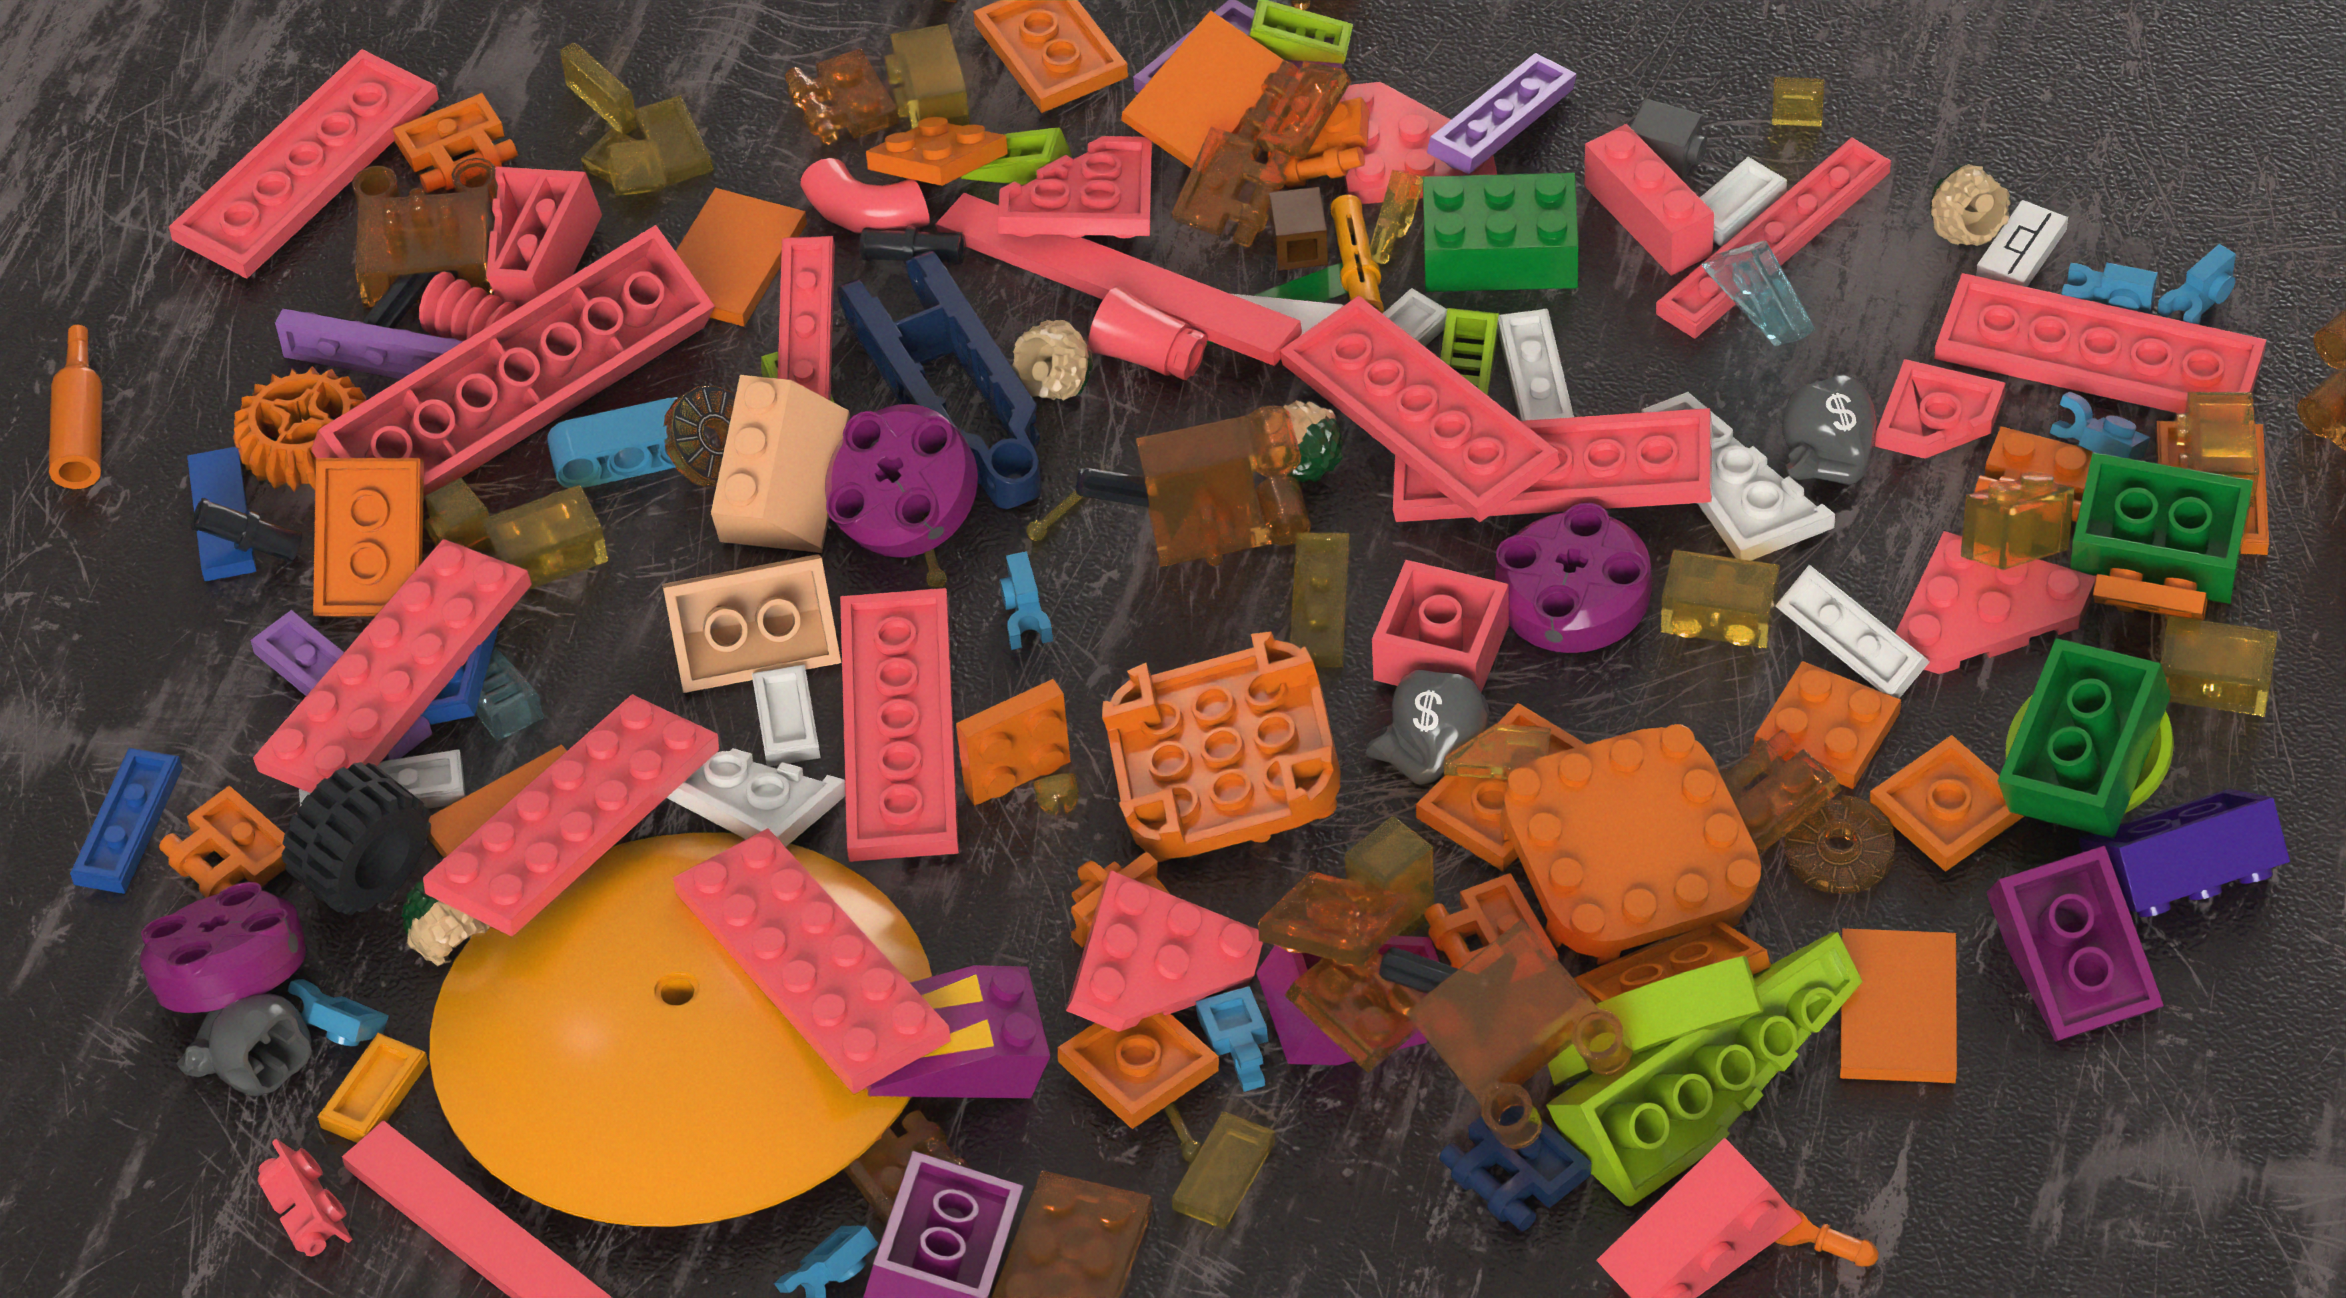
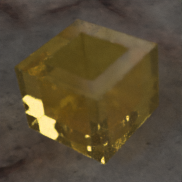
M462 478L425 496L430 517L425 520V527L436 546L445 539L479 552L495 543L487 508Z

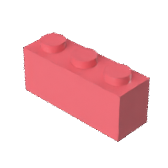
M1627 124L1585 144L1584 186L1671 276L1713 255L1714 212Z

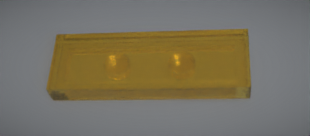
M1297 532L1290 643L1300 649L1305 646L1315 667H1344L1350 553L1349 533Z

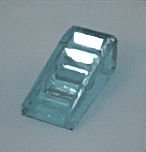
M493 646L485 678L495 673L498 675L484 681L480 691L476 714L497 742L543 719L544 716L537 692L509 660ZM505 684V686H503V687H501V688H499V689H497V690H495V691H493V692H491V693H489V694H487V695L485 694V693H487V692H489V691H491V690H493V689H495V688H497V687H499V686ZM512 694L514 695V696H512V697H510V698H508V699H506V700H504V701H502V702H500V703H498V704H496V705L494 704V703H496V702H498V701H500V700H502V699H504V698H506V697H508V696H510V695H512Z

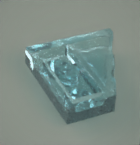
M1766 240L1717 253L1702 263L1705 271L1774 346L1801 340L1816 330Z

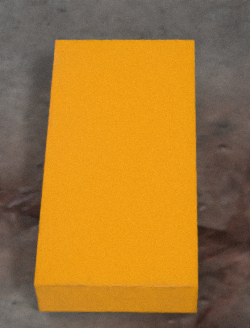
M377 1033L318 1115L320 1127L358 1143L383 1120L387 1123L429 1064L426 1052Z

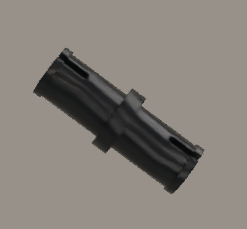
M907 226L905 231L864 228L861 233L860 255L862 260L904 261L906 265V261L912 257L932 250L942 263L961 265L964 261L965 236L963 232H921L920 227Z
M201 498V501H199L191 523L192 530H199L234 542L235 549L246 552L251 548L283 559L288 563H292L296 558L302 541L301 531H294L262 520L258 512L248 509L245 513L210 502L205 498Z

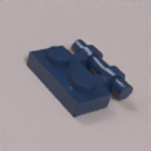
M1511 1093L1468 1125L1469 1139L1476 1145L1473 1149L1466 1153L1453 1142L1448 1144L1439 1156L1440 1161L1452 1171L1451 1178L1465 1190L1473 1189L1488 1202L1487 1209L1502 1222L1510 1221L1520 1231L1527 1230L1536 1219V1213L1523 1203L1531 1195H1534L1550 1208L1591 1176V1161ZM1496 1163L1512 1176L1505 1184L1500 1183L1487 1171Z

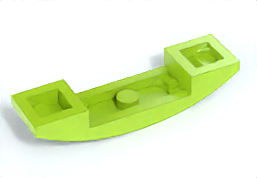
M1740 956L1674 975L1609 998L1539 1030L1538 1034L1554 1086H1560L1591 1075L1609 1063L1703 1029L1714 1030L1764 1012L1748 959L1746 956Z

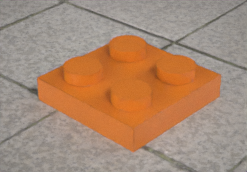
M943 117L922 119L918 122V127L907 132L888 135L884 143L866 151L868 170L941 186L1008 154L1006 135L985 131V127L982 125L960 126L950 124Z
M1802 661L1755 734L1754 750L1854 789L1898 718L1901 699Z
M1054 679L956 723L964 791L974 806L989 799L1004 796L1013 788L1041 775H1049L1061 766L1071 762L1064 693Z
M1952 735L1870 791L1869 805L1945 872L2024 817L2023 815L2009 812L1998 784L1999 775Z
M1163 1012L1143 1018L1137 1026L1120 1032L1094 1023L1058 1047V1063L1132 1129L1219 1071V1056L1173 1015L1164 1016Z

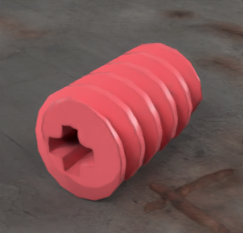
M440 272L430 281L422 295L419 307V320L422 329L432 336L465 341L515 311L518 307L512 302L503 303V300L497 295L487 296L486 291L481 287L471 288L468 281L464 279L455 280V277L449 272Z

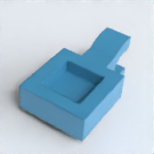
M2218 244L2187 271L2186 282L2180 288L2167 292L2159 299L2157 314L2167 318L2174 311H2185L2183 321L2199 325L2201 315L2214 303L2220 304L2224 302L2232 292L2235 285L2233 270L2236 254Z
M2071 262L2067 284L2063 286L2062 295L2088 301H2099L2102 304L2151 314L2158 272L2108 262L2104 272H2098L2082 264Z
M2068 392L2062 396L2059 405L2073 411L2075 423L2072 425L2059 420L2052 424L2050 434L2065 439L2075 438L2080 441L2079 446L2099 454L2133 460L2144 457L2151 437L2135 431L2136 425L2133 422L2118 416H2107L2097 420L2093 418L2091 406L2086 399L2073 392Z
M1027 551L1006 555L1008 577L1001 578L999 581L1005 609L1015 608L1016 611L1008 620V636L1011 650L1022 648L1020 635L1026 630H1036L1039 632L1042 643L1052 642L1051 623L1047 614L1041 611L1038 590Z
M299 979L290 982L288 992L297 995L303 1001L304 1010L300 1015L306 1026L314 1025L326 1030V1038L341 1045L358 1046L360 1041L373 1039L377 1033L384 1034L389 1015L343 996L333 998L325 995L317 986L306 980Z
M1250 986L1195 1001L1197 1017L1211 1050L1218 1056L1231 1053L1243 1092L1265 1086V1078L1259 1066L1263 1064V1057L1257 1044L1268 1042L1267 1026Z
M840 1226L799 1262L802 1266L797 1271L784 1274L774 1282V1285L780 1293H790L801 1284L806 1292L805 1298H826V1288L824 1285L829 1281L844 1282L860 1272L866 1265L864 1257L878 1245V1242L866 1226Z

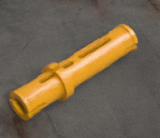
M1354 195L1339 196L1333 200L1330 209L1334 219L1337 243L1343 268L1340 271L1341 284L1348 291L1350 301L1359 295L1383 314L1384 306L1378 287L1381 282V272L1378 264L1372 259L1361 200ZM1350 235L1354 236L1356 245H1352ZM1356 254H1358V258H1359V262H1358V263H1356V259H1355V255H1356ZM1358 272L1362 273L1363 282H1360Z

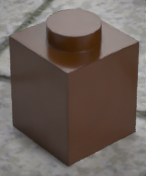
M1319 187L1269 192L1271 232L1278 271L1328 265L1327 228Z

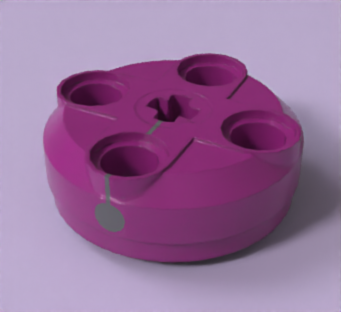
M901 404L886 407L875 412H860L847 422L843 430V438L836 447L829 462L825 480L826 510L829 517L836 522L840 529L860 546L888 557H911L925 553L939 546L952 536L970 512L978 483L977 465L974 455L960 431L943 415L930 408L913 404ZM879 438L878 442L874 446L870 447L871 444ZM946 442L945 446L936 453L938 447ZM863 506L860 513L854 516L855 512ZM930 511L926 519L920 522L921 517L926 512Z
M1580 503L1572 506L1566 512L1543 517L1525 526L1514 536L1505 539L1497 548L1495 578L1498 582L1509 584V625L1520 637L1537 647L1563 653H1579L1600 649L1615 643L1629 634L1646 613L1652 591V574L1648 550L1635 531L1621 521L1609 517L1607 511L1600 505Z
M245 882L230 886L217 895L201 899L171 915L155 919L148 923L141 931L145 946L140 954V964L148 987L162 1007L176 1012L200 1013L220 1010L238 999L264 994L288 979L300 967L306 956L304 931L295 906L284 898L262 891L260 884L255 882Z

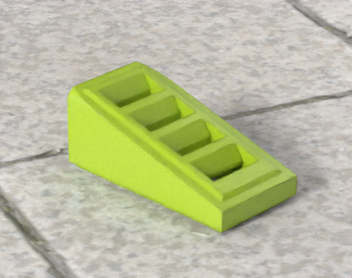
M1258 0L1248 36L1283 60L1344 64L1353 24L1269 0ZM1325 37L1334 38L1333 44L1324 42Z
M1061 128L1007 133L1003 135H1006L1008 154L961 176V179L1007 184L1015 181L1020 185H1025L1037 179V170L1065 155L1072 158Z
M1447 308L1440 359L1451 368L1480 371L1479 376H1462L1488 396L1497 342L1499 313ZM1456 337L1484 340V345L1455 341ZM1453 353L1481 355L1482 360L1455 358Z

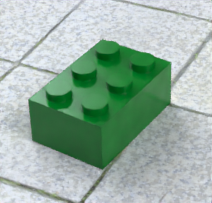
M1575 173L1423 177L1425 292L1578 288V226Z
M2092 453L2073 538L2070 569L2096 577L2097 574L2109 576L2111 568L2127 569L2142 573V582L2164 585L2165 578L2189 580L2197 583L2196 591L2205 592L2208 600L2230 604L2249 515L2254 480Z
M2056 638L1998 778V784L2009 812L2114 839L2171 697L2162 664Z

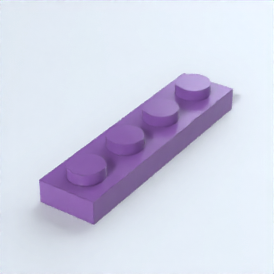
M1534 53L1430 136L1427 153L1445 162L1451 168L1470 174L1570 93L1574 88L1576 73Z
M282 309L275 322L284 358L403 379L463 342L454 338L446 339L414 333L404 329L397 330L370 325L361 321H348L321 316L312 312H299L289 309Z
M292 610L251 639L254 654L306 696L344 653ZM420 716L386 755L384 760L402 758L432 735L429 720Z

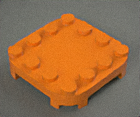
M1272 632L1251 634L1254 647L1154 675H1151L1147 663L1127 671L1130 680L1114 693L1110 702L1103 701L1102 719L1107 729L1121 800L1118 803L1135 843L1143 848L1145 852L1147 851L1156 861L1164 862L1171 858L1190 857L1300 827L1315 819L1326 818L1334 813L1337 808L1336 795L1340 789L1341 770L1322 687L1313 660L1305 646L1300 649L1294 644L1274 640Z
M1674 724L1667 728L1640 729L1537 758L1513 770L1508 776L1499 821L1503 841L1511 840L1547 918L1545 932L1557 948L1563 943L1577 953L1597 957V965L1607 964L1620 958V953L1623 950L1706 927L1719 921L1733 927L1740 923L1741 916L1752 904L1761 877V863L1757 848L1714 760L1702 744L1695 740L1693 732L1688 727Z

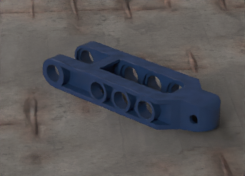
M929 250L906 261L910 283L925 310L899 321L893 322L878 297L872 298L860 279H855L838 286L837 295L847 323L899 404H913L930 408L943 415L954 426L955 424L947 413L946 401L942 396L936 397L925 379V371L922 364L952 352L955 354L1010 437L1009 439L1000 440L992 445L989 450L979 435L966 433L964 429L960 431L966 439L976 461L977 484L983 486L992 502L999 508L1009 509L1039 497L1042 488L1039 459L1035 449L1040 440V434L1034 426L1036 423L1035 413L1037 405L935 252ZM946 442L938 447L936 453L945 446Z

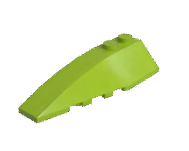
M1831 932L1771 964L1770 968L1753 975L1764 1012L1714 1030L1703 1029L1604 1065L1546 1104L1562 1137L1591 1161V1174L1625 1206H1633L1705 1157L1722 1139L1727 1138L1730 1134L1728 1132L1729 1127L1743 1111H1750L1763 1097L1761 1092L1778 1071H1785L1798 1056L1796 1052L1812 1033L1819 1032L1863 981L1838 932Z

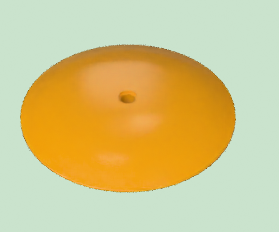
M734 833L662 835L613 846L513 937L491 926L485 934H473L455 959L442 984L434 1007L430 1029L429 1060L434 1088L446 1119L455 1135L470 1154L492 1175L517 1192L562 1212L605 1223L657 1227L684 1226L735 1218L777 1205L812 1189L858 1159L888 1130L902 1113L911 1097L869 1096L867 1087L853 1094L676 894L673 877L746 840ZM791 843L786 846L791 854L909 983L932 977L927 956L918 936L905 916L884 893L861 875L831 858Z

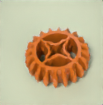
M313 366L304 374H298L293 368H291L289 376L283 378L272 374L270 384L267 386L255 384L253 396L242 397L241 410L234 413L235 434L233 439L236 448H239L238 452L241 462L245 464L246 470H252L258 482L268 479L274 489L288 483L294 492L301 484H310L315 490L316 456L311 450L318 430L333 421V419H330L331 416L337 419L367 400L366 396L362 393L360 387H355L349 376L339 378L333 369L327 370L322 375H319ZM270 436V437L276 438L277 440L274 441V440H271V439L268 438V437Z

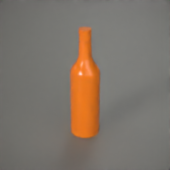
M73 325L68 329L66 365L55 374L51 384L49 474L56 484L64 488L82 489L94 485L101 475L103 386L99 375L89 367L88 329L83 325Z

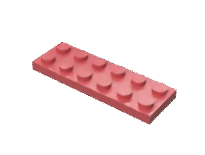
M361 49L169 226L172 240L248 279L395 141L393 128L418 119L439 100L436 85Z
M1962 273L1935 345L1934 359L2214 422L2242 424L2264 357L2266 339Z
M1359 295L1279 350L1282 364L1478 522L1486 519L1560 465L1557 449Z
M1710 408L1521 421L1558 450L1560 465L1490 516L1565 512L1572 506L1580 503H1594L1604 509L1712 502V419ZM1395 455L1393 492L1395 522L1472 517Z
M443 539L256 753L253 760L258 772L312 793L317 784L324 778L328 779L336 770L342 767L348 769L353 763L362 762L364 765L371 763L378 766L455 676L457 670L466 663L475 648L482 644L529 589L532 583L528 571Z
M947 589L840 596L846 832L849 862L958 854Z
M633 694L630 695L423 877L425 894L513 937L719 751L718 734Z
M769 828L673 877L676 894L853 1094L951 1041L949 1025Z

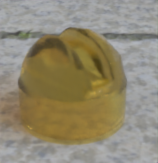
M1058 774L1033 782L1036 800L1040 808L1049 815L1057 816L1058 803H1061L1065 814H1069L1076 807L1079 800L1076 774Z

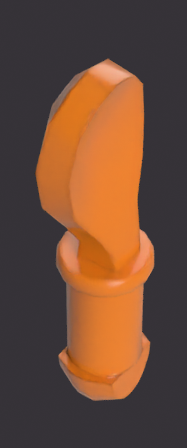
M1794 1208L1792 1209L1803 1221L1775 1241L1786 1246L1812 1242L1815 1244L1814 1249L1817 1252L1826 1251L1855 1262V1266L1859 1267L1874 1265L1879 1255L1876 1246L1867 1239L1860 1240L1833 1230L1828 1224H1823L1821 1228L1816 1227L1807 1219L1803 1212Z

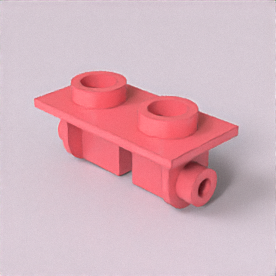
M278 1139L273 1140L272 1144L279 1157L277 1159H268L259 1166L258 1183L274 1211L280 1215L293 1204L296 1205L280 1218L296 1250L305 1252L307 1256L318 1255L325 1249V1241L334 1234L347 1243L351 1242L353 1239L341 1220L346 1216V1211L339 1200L329 1190L323 1189L318 1178L323 1175V1172L316 1160L303 1148L294 1151Z

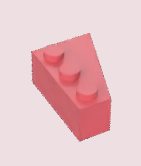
M496 167L495 179L498 189L497 198L493 199L492 204L495 223L494 231H490L486 276L494 295L499 296L503 303L512 302L519 308L573 275L602 217V212L586 172Z
M1724 1138L1596 1261L1631 1298H1697L1803 1220L1770 1183Z

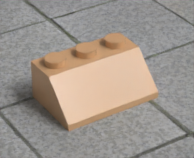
M740 375L711 509L712 519L720 542L823 552L829 522V515L826 510V474L831 457L843 438V430L850 418L849 410L792 380Z
M819 554L662 584L683 693L753 680L752 673L804 664L807 670L841 663L823 562Z

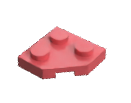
M1904 359L1876 430L1875 447L1926 459L1991 434L2004 399L2006 383Z

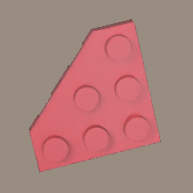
M1373 82L1331 87L1332 104L1362 97L1369 108L1368 146L1361 148L1365 158V165L1348 170V174L1344 176L1347 195L1357 196L1362 204L1423 198V177L1497 175L1494 155L1470 174H1467L1461 170L1451 168L1445 162L1428 154L1427 149L1430 136L1451 119L1384 83Z
M1102 136L1088 143L1087 153L1075 159L1065 155L1037 170V179L1023 186L1014 181L1001 188L999 191L998 234H1013L1019 237H1030L1035 234L1064 235L1071 238L1083 237L1085 235H1113L1118 238L1150 236L1152 141L1146 137Z
M1944 531L1895 634L1930 661L1924 670L1943 674L1960 668V661L1983 653H1986L1991 658L2029 645V640L2032 637L2053 630L2058 635L2078 629L2093 597L2096 576Z
M1110 871L1102 886L1066 1011L1120 1032L1137 1026L1143 1018L1163 1012L1164 1016L1192 1007L1196 1005L1195 1001L1202 1000L1209 995L1224 990L1230 992L1247 987L1255 975L1265 932Z

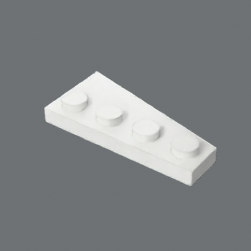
M1689 392L1644 408L1641 413L1705 409L1707 407ZM1710 411L1712 419V502L1697 504L1740 565L1834 528L1835 514L1824 504L1816 506L1804 496V488L1790 476L1783 479L1767 465V457L1754 446L1747 448L1733 437V429Z
M732 748L731 751H722L714 754L667 798L744 839H748L769 828L786 847L842 800L846 794L844 779L827 775L823 781L803 776L802 767L781 762L778 768H773L753 762L752 753Z

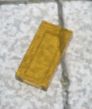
M572 42L560 49L566 85L623 136L636 129L637 119L632 92L578 44Z
M681 95L634 109L636 122L666 185L713 171L712 159Z
M1223 1111L1172 1197L1173 1210L1225 1230L1275 1144V1131Z

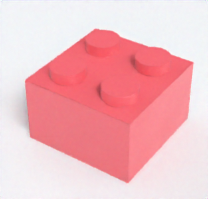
M1405 560L1372 637L1373 680L1398 686L1404 676L1415 670L1452 673L1470 678L1476 684L1480 693H1482L1509 626V584Z

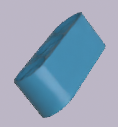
M666 398L574 418L555 425L547 435V443L555 476L559 484L566 488L580 489L688 465L676 446L672 428L675 409L682 398ZM684 400L681 408L683 406L682 415L685 409L684 417L686 412L687 418L690 413L689 419H691V416L692 420L695 417L694 421L696 422L695 412ZM675 419L676 428L678 425L680 435H684V432L687 435L686 429L688 435L689 430L690 434H692V431L694 435L695 432L697 434V428ZM699 440L678 443L680 448L682 449L683 447L688 455L690 454L687 450L692 454L694 452L693 449L696 450L694 446L696 448L697 446L700 447Z

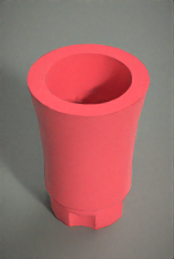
M1115 286L1107 293L1096 312L1089 333L1088 346L1092 353L1119 358L1147 367L1166 376L1172 374L1182 380H1187L1195 374L1203 359V353L1207 345V336L1200 331L1191 329L1188 323L1155 309L1121 287Z

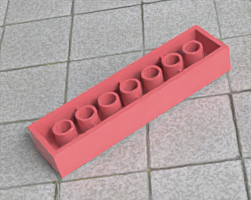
M654 225L323 426L317 432L311 451L316 458H421L424 460L423 501L703 329L715 305L657 225Z

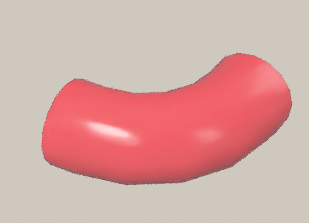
M834 158L821 159L813 163L805 170L801 177L800 186L808 201L826 220L854 233H862L864 228L905 231L907 226L922 228L930 223L926 201L916 180L907 179L883 186L865 184L856 180L849 173L845 164L839 159Z

